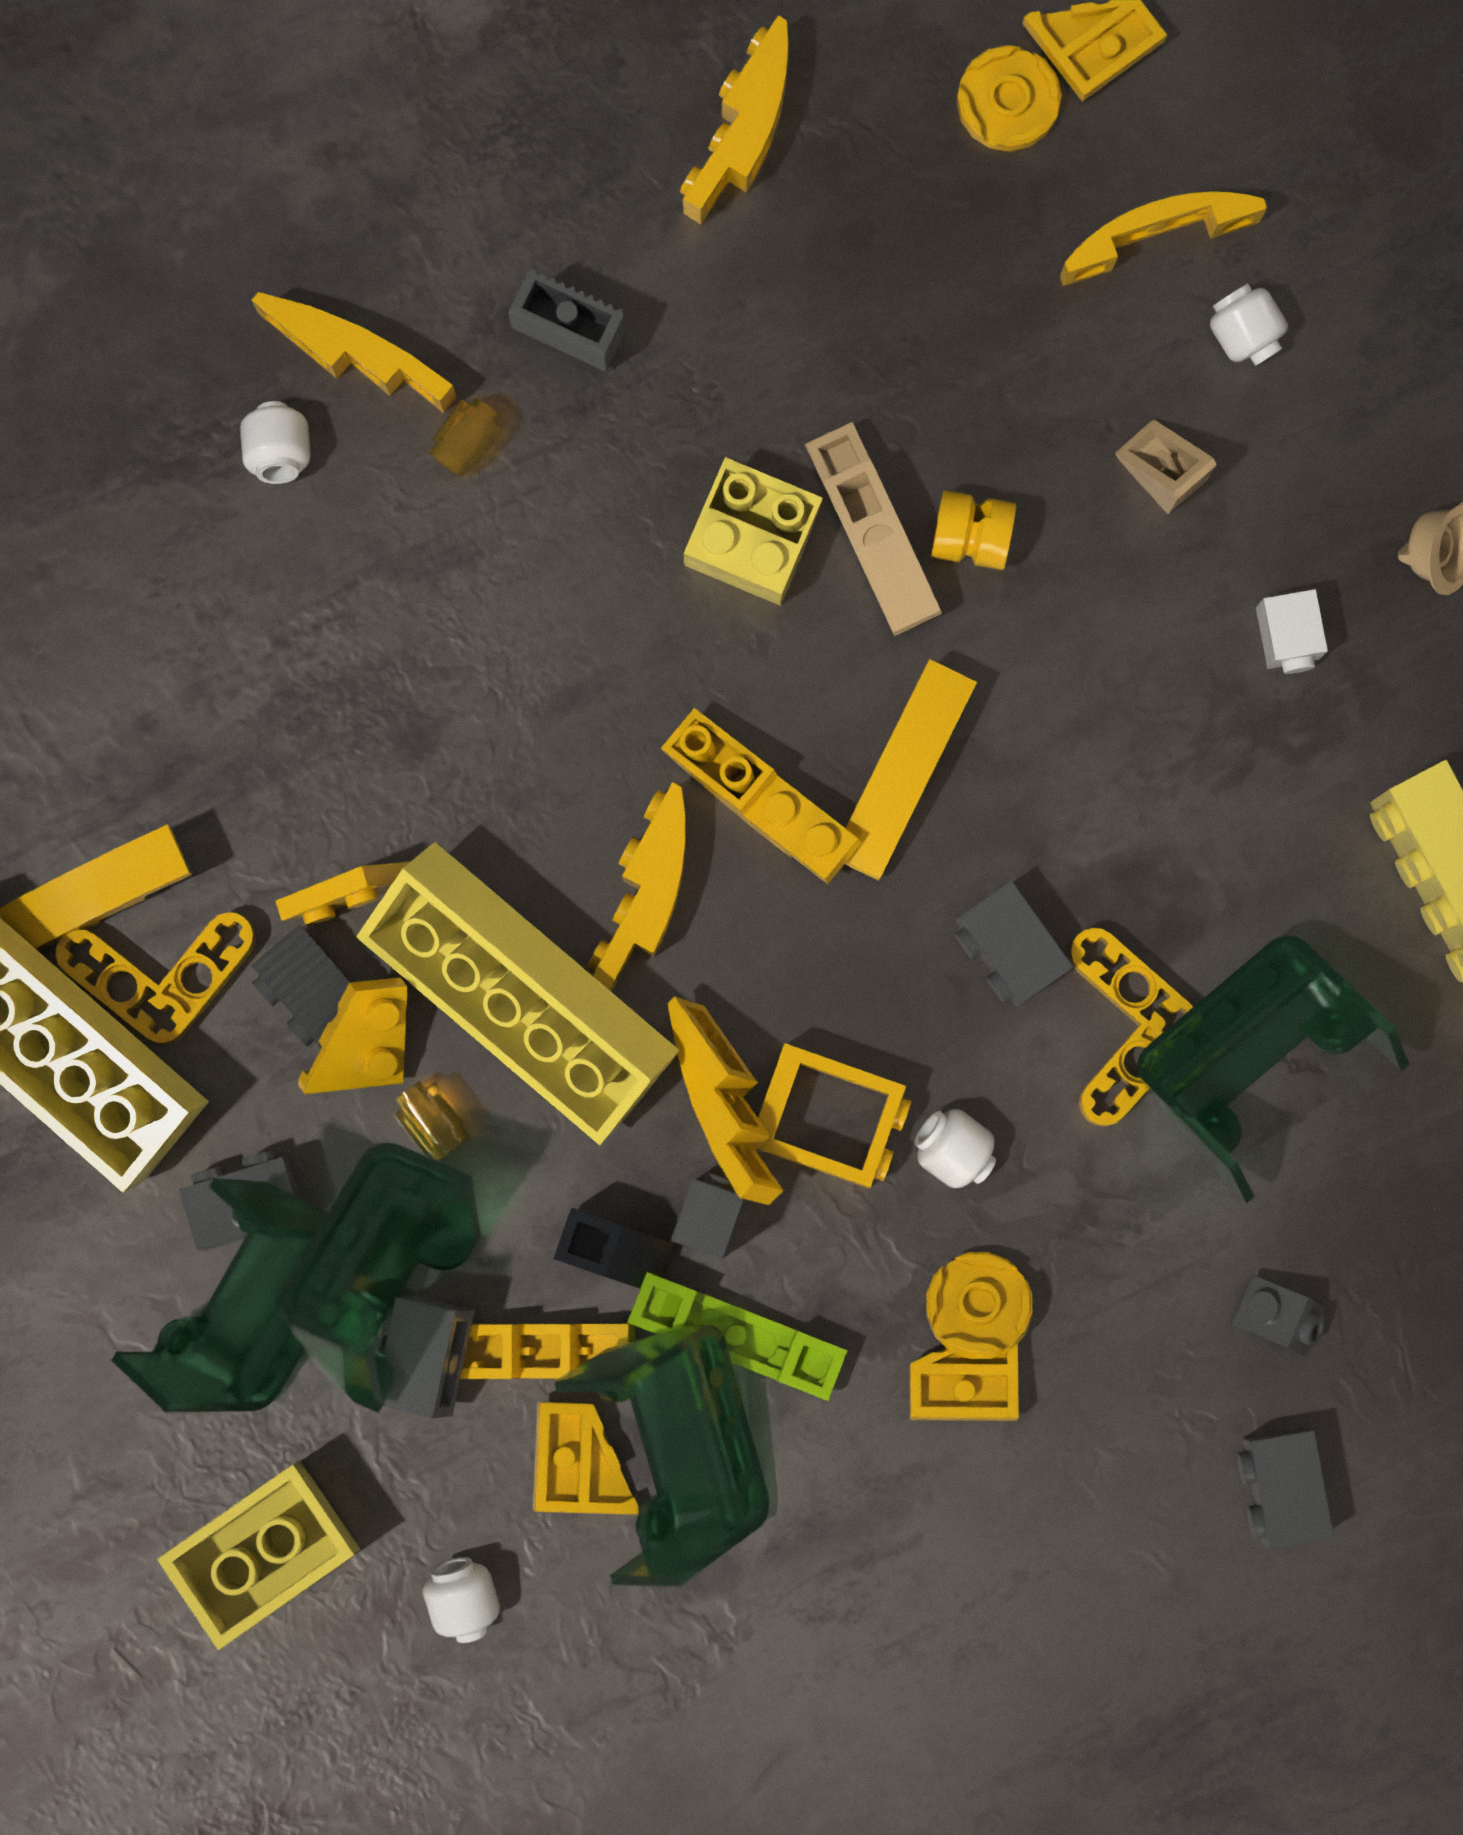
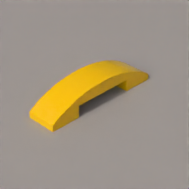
M1198 192L1172 196L1137 207L1115 218L1089 236L1064 263L1060 275L1063 286L1110 272L1113 270L1118 258L1115 248L1204 220L1210 239L1259 224L1267 210L1265 200L1247 194L1232 192Z

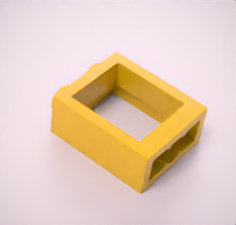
M784 1043L758 1117L770 1137L758 1150L869 1189L874 1179L884 1181L894 1151L886 1149L885 1145L891 1128L901 1131L911 1105L910 1100L902 1098L906 1086ZM799 1065L887 1095L862 1170L774 1139Z

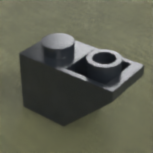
M571 1208L553 1259L640 1289L646 1272L663 1278L675 1243Z

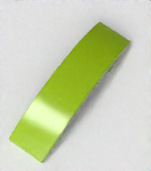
M646 1272L627 1321L629 1324L693 1347L826 1401L830 1398L848 1351L649 1272Z

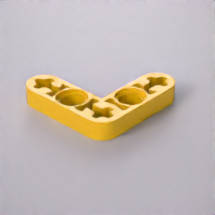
M226 912L217 915L209 922L160 984L156 983L99 936L87 930L78 929L63 936L56 946L55 956L58 965L66 974L142 1035L158 1044H171L180 1040L188 1032L251 954L256 945V933L248 919L237 913ZM237 924H240L243 928L240 930L239 936L244 942L238 949L230 945L222 952L219 957L229 962L222 971L214 960L200 954L205 945L212 952H215L223 942L222 936L218 934L220 928L225 925L233 929ZM90 941L93 944L89 950L90 955L103 965L106 964L108 956L115 960L114 963L101 972L96 985L90 982V979L98 974L95 970L81 962L75 967L70 964L75 957L70 951L74 943L84 946ZM196 963L206 965L212 974V982L209 988L198 994L190 993L183 983V974L186 969ZM120 972L131 973L137 982V991L134 997L125 1002L113 1000L108 990L111 978ZM150 988L155 991L156 995L150 998L148 1002L162 1011H167L171 1006L175 1010L171 1017L173 1022L177 1024L174 1030L161 1029L156 1034L153 1031L156 1020L146 1011L140 1009L137 1019L131 1015V1011L138 1008L144 1002Z
M1090 928L1082 931L1073 939L1069 948L1070 962L1081 976L1138 1025L1087 1083L1079 1097V1107L1084 1118L1093 1125L1105 1127L1120 1121L1188 1045L1198 1031L1199 1018L1197 1011L1185 998L1111 933L1100 928ZM1098 939L1106 945L1102 955L1111 964L1116 963L1119 956L1127 962L1126 965L1113 974L1108 985L1100 978V976L1109 971L1097 961H1094L1089 966L1082 961L1085 950L1080 945L1084 940L1090 944L1095 943ZM1131 972L1138 973L1147 981L1148 994L1141 1002H1128L1121 996L1119 982L1125 974ZM1159 991L1167 997V1000L1158 1004L1169 1014H1173L1178 1010L1184 1013L1185 1017L1181 1023L1187 1029L1184 1035H1181L1179 1032H1174L1169 1036L1164 1034L1162 1028L1166 1022L1155 1011L1151 1012L1148 1020L1140 1014V1011L1154 1002ZM1135 1047L1144 1048L1149 1051L1154 1061L1152 1071L1143 1078L1133 1077L1126 1071L1124 1066L1126 1053ZM1113 1068L1120 1080L1129 1086L1135 1087L1136 1091L1130 1097L1125 1088L1121 1089L1112 1100V1104L1117 1108L1115 1113L1112 1115L1105 1111L1096 1115L1092 1111L1096 1102L1091 1097V1094L1094 1090L1104 1093L1111 1088L1116 1081L1107 1077V1073Z

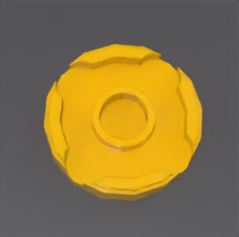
M1006 45L988 49L971 61L960 80L957 96L960 120L972 138L991 149L1011 152L1029 148L1047 135L1057 119L1061 100L1057 75L1046 59L1036 53L1033 55L1028 51L1021 50L1022 47Z
M967 1252L955 1257L954 1261L949 1262L945 1267L943 1265L934 1274L926 1293L927 1320L935 1338L950 1352L969 1359H992L1011 1351L1025 1336L1032 1319V1291L1027 1280L1025 1281L1018 1268L1008 1259L990 1252Z

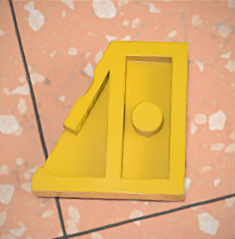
M1110 0L1104 4L1088 2L1071 5L1070 10L1041 15L1040 11L1030 12L1023 19L1024 27L1082 102L1163 44L1167 38L1166 32L1141 0Z

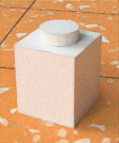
M1316 589L1263 598L1256 607L1267 668L1282 666L1284 674L1314 669V661L1319 660L1328 651Z

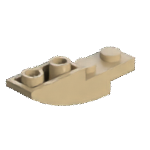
M853 422L806 443L807 451L893 635L896 636L941 615L942 612Z

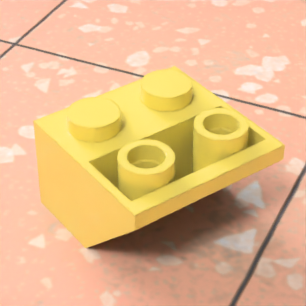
M725 457L683 553L684 566L781 606L802 557L823 498Z

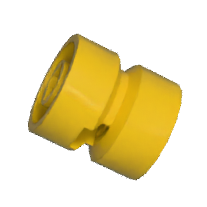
M943 490L931 558L959 563L965 556H970L975 566L1003 571L1013 530L1016 503L987 498L982 504H976L973 496L970 494Z

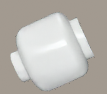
M1246 284L1213 305L1216 314L1210 320L1211 330L1232 361L1242 362L1250 357L1256 366L1282 350L1277 340L1288 330V323L1266 289L1256 288L1252 290L1249 284Z
M270 401L259 405L256 410L250 412L241 421L242 461L246 469L256 475L259 480L270 484L290 482L309 464L311 453L308 422L299 411L289 408L285 403Z
M960 1109L949 1110L945 1113L936 1111L925 1121L915 1138L914 1144L918 1147L917 1159L919 1164L951 1188H963L972 1181L976 1184L981 1183L988 1177L996 1163V1158L992 1156L995 1143L994 1136L986 1127Z
M458 1557L438 1564L431 1570L432 1577L426 1581L422 1589L435 1631L445 1637H456L459 1643L473 1642L484 1637L488 1633L487 1627L497 1619L500 1612V1604L490 1572L484 1565L473 1563L472 1559L468 1557Z

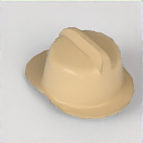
M1463 502L1452 509L1429 511L1420 516L1413 526L1409 542L1398 551V559L1410 565L1417 576L1430 581L1434 590L1442 595L1449 596L1463 585Z

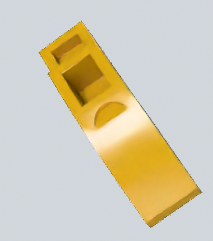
M779 15L769 29L762 26L753 37L747 49V54L751 57L742 71L739 72L733 69L723 83L719 92V97L723 98L722 118L730 122L731 126L723 123L719 127L708 147V150L713 152L703 169L696 165L690 171L681 187L680 193L685 195L683 198V214L699 224H702L728 182L744 192L748 191L773 141L785 94L788 60L787 20Z
M695 708L661 747V750L736 815L788 857L796 859L826 884H829L861 845L859 838L776 774L773 768Z
M673 782L667 793L657 790L643 817L651 822L641 840L633 836L620 858L618 864L626 868L622 875L623 881L639 890L635 897L628 893L625 894L612 919L613 922L620 926L610 944L604 940L600 941L587 965L588 969L594 971L593 977L611 992L635 948L655 957L667 932L677 903L686 850V818L682 787Z

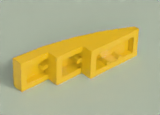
M258 292L252 298V302L260 316L336 379L352 364L389 396L405 381L442 413L457 398L453 385L410 353L359 325L312 306Z
M929 659L846 826L848 831L859 838L861 845L845 865L878 881L880 880L977 684L976 681Z
M167 824L70 870L0 908V918L37 951H41L57 944L63 936L78 929L88 930L101 924L102 919L146 900L147 895L187 878L192 873L171 827Z
M674 996L668 1003L675 1047L680 1050L677 1053V1057L693 1109L711 1150L739 1198L769 1205L783 1192V1189L756 1151L770 1135L744 1099V1096L758 1082L705 1006Z
M610 1323L472 1324L461 1379L635 1378V1325Z

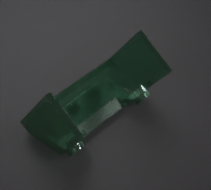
M1282 936L1269 942L1144 1048L1137 1063L1138 1073L1144 1085L1194 1150L1246 1204L1255 1196L1238 1162L1230 1155L1241 1140L1242 1127L1236 1114L1227 1105L1292 1049L1307 1038L1319 1051L1329 1055H1340L1349 1052L1367 1038L1401 1072L1409 1066L1396 1028L1307 942L1295 936Z
M213 1178L209 1188L233 1209V1223L241 1231L247 1233L240 1248L200 1317L188 1316L170 1321L160 1331L158 1342L152 1352H115L111 1361L164 1412L261 1410L273 1402L284 1388L360 1256L364 1244L363 1237L347 1222L270 1182Z
M691 1325L607 1348L554 1381L557 1392L597 1391L601 1398L607 1402H624L630 1398L657 1494L642 1505L636 1519V1532L642 1552L610 1575L612 1585L680 1587L764 1524L769 1511V1495L726 1340L716 1326Z

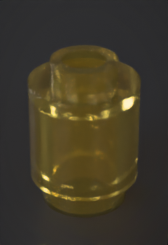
M477 397L474 398L471 404L461 399L431 439L435 444L428 454L456 476L462 478L468 469L475 470L503 432L496 424L501 417L500 414Z
M418 1081L395 1099L401 1108L393 1116L422 1154L426 1155L429 1153L436 1163L470 1138V1135L463 1128L466 1121L436 1083L426 1088L421 1081Z

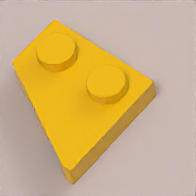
M410 862L360 866L276 900V905L281 920L303 919L305 926H311L336 917L334 912L336 909L345 906L348 909H353L379 900L378 895L388 891L401 870Z
M401 977L350 982L338 1003V1012L335 1018L326 1025L318 1041L322 1046L309 1072L303 1070L299 1076L298 1086L304 1094L403 1083L407 985Z
M1018 1344L1011 1351L992 1359H969L944 1348L910 1363V1420L1017 1421L1019 1418Z
M537 1401L532 1510L535 1512L638 1515V1504L629 1490L620 1469L621 1465L604 1433L603 1424L594 1404Z

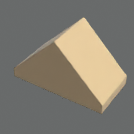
M1154 419L1115 452L1118 460L1167 514H1170L1203 485L1217 465L1212 456Z

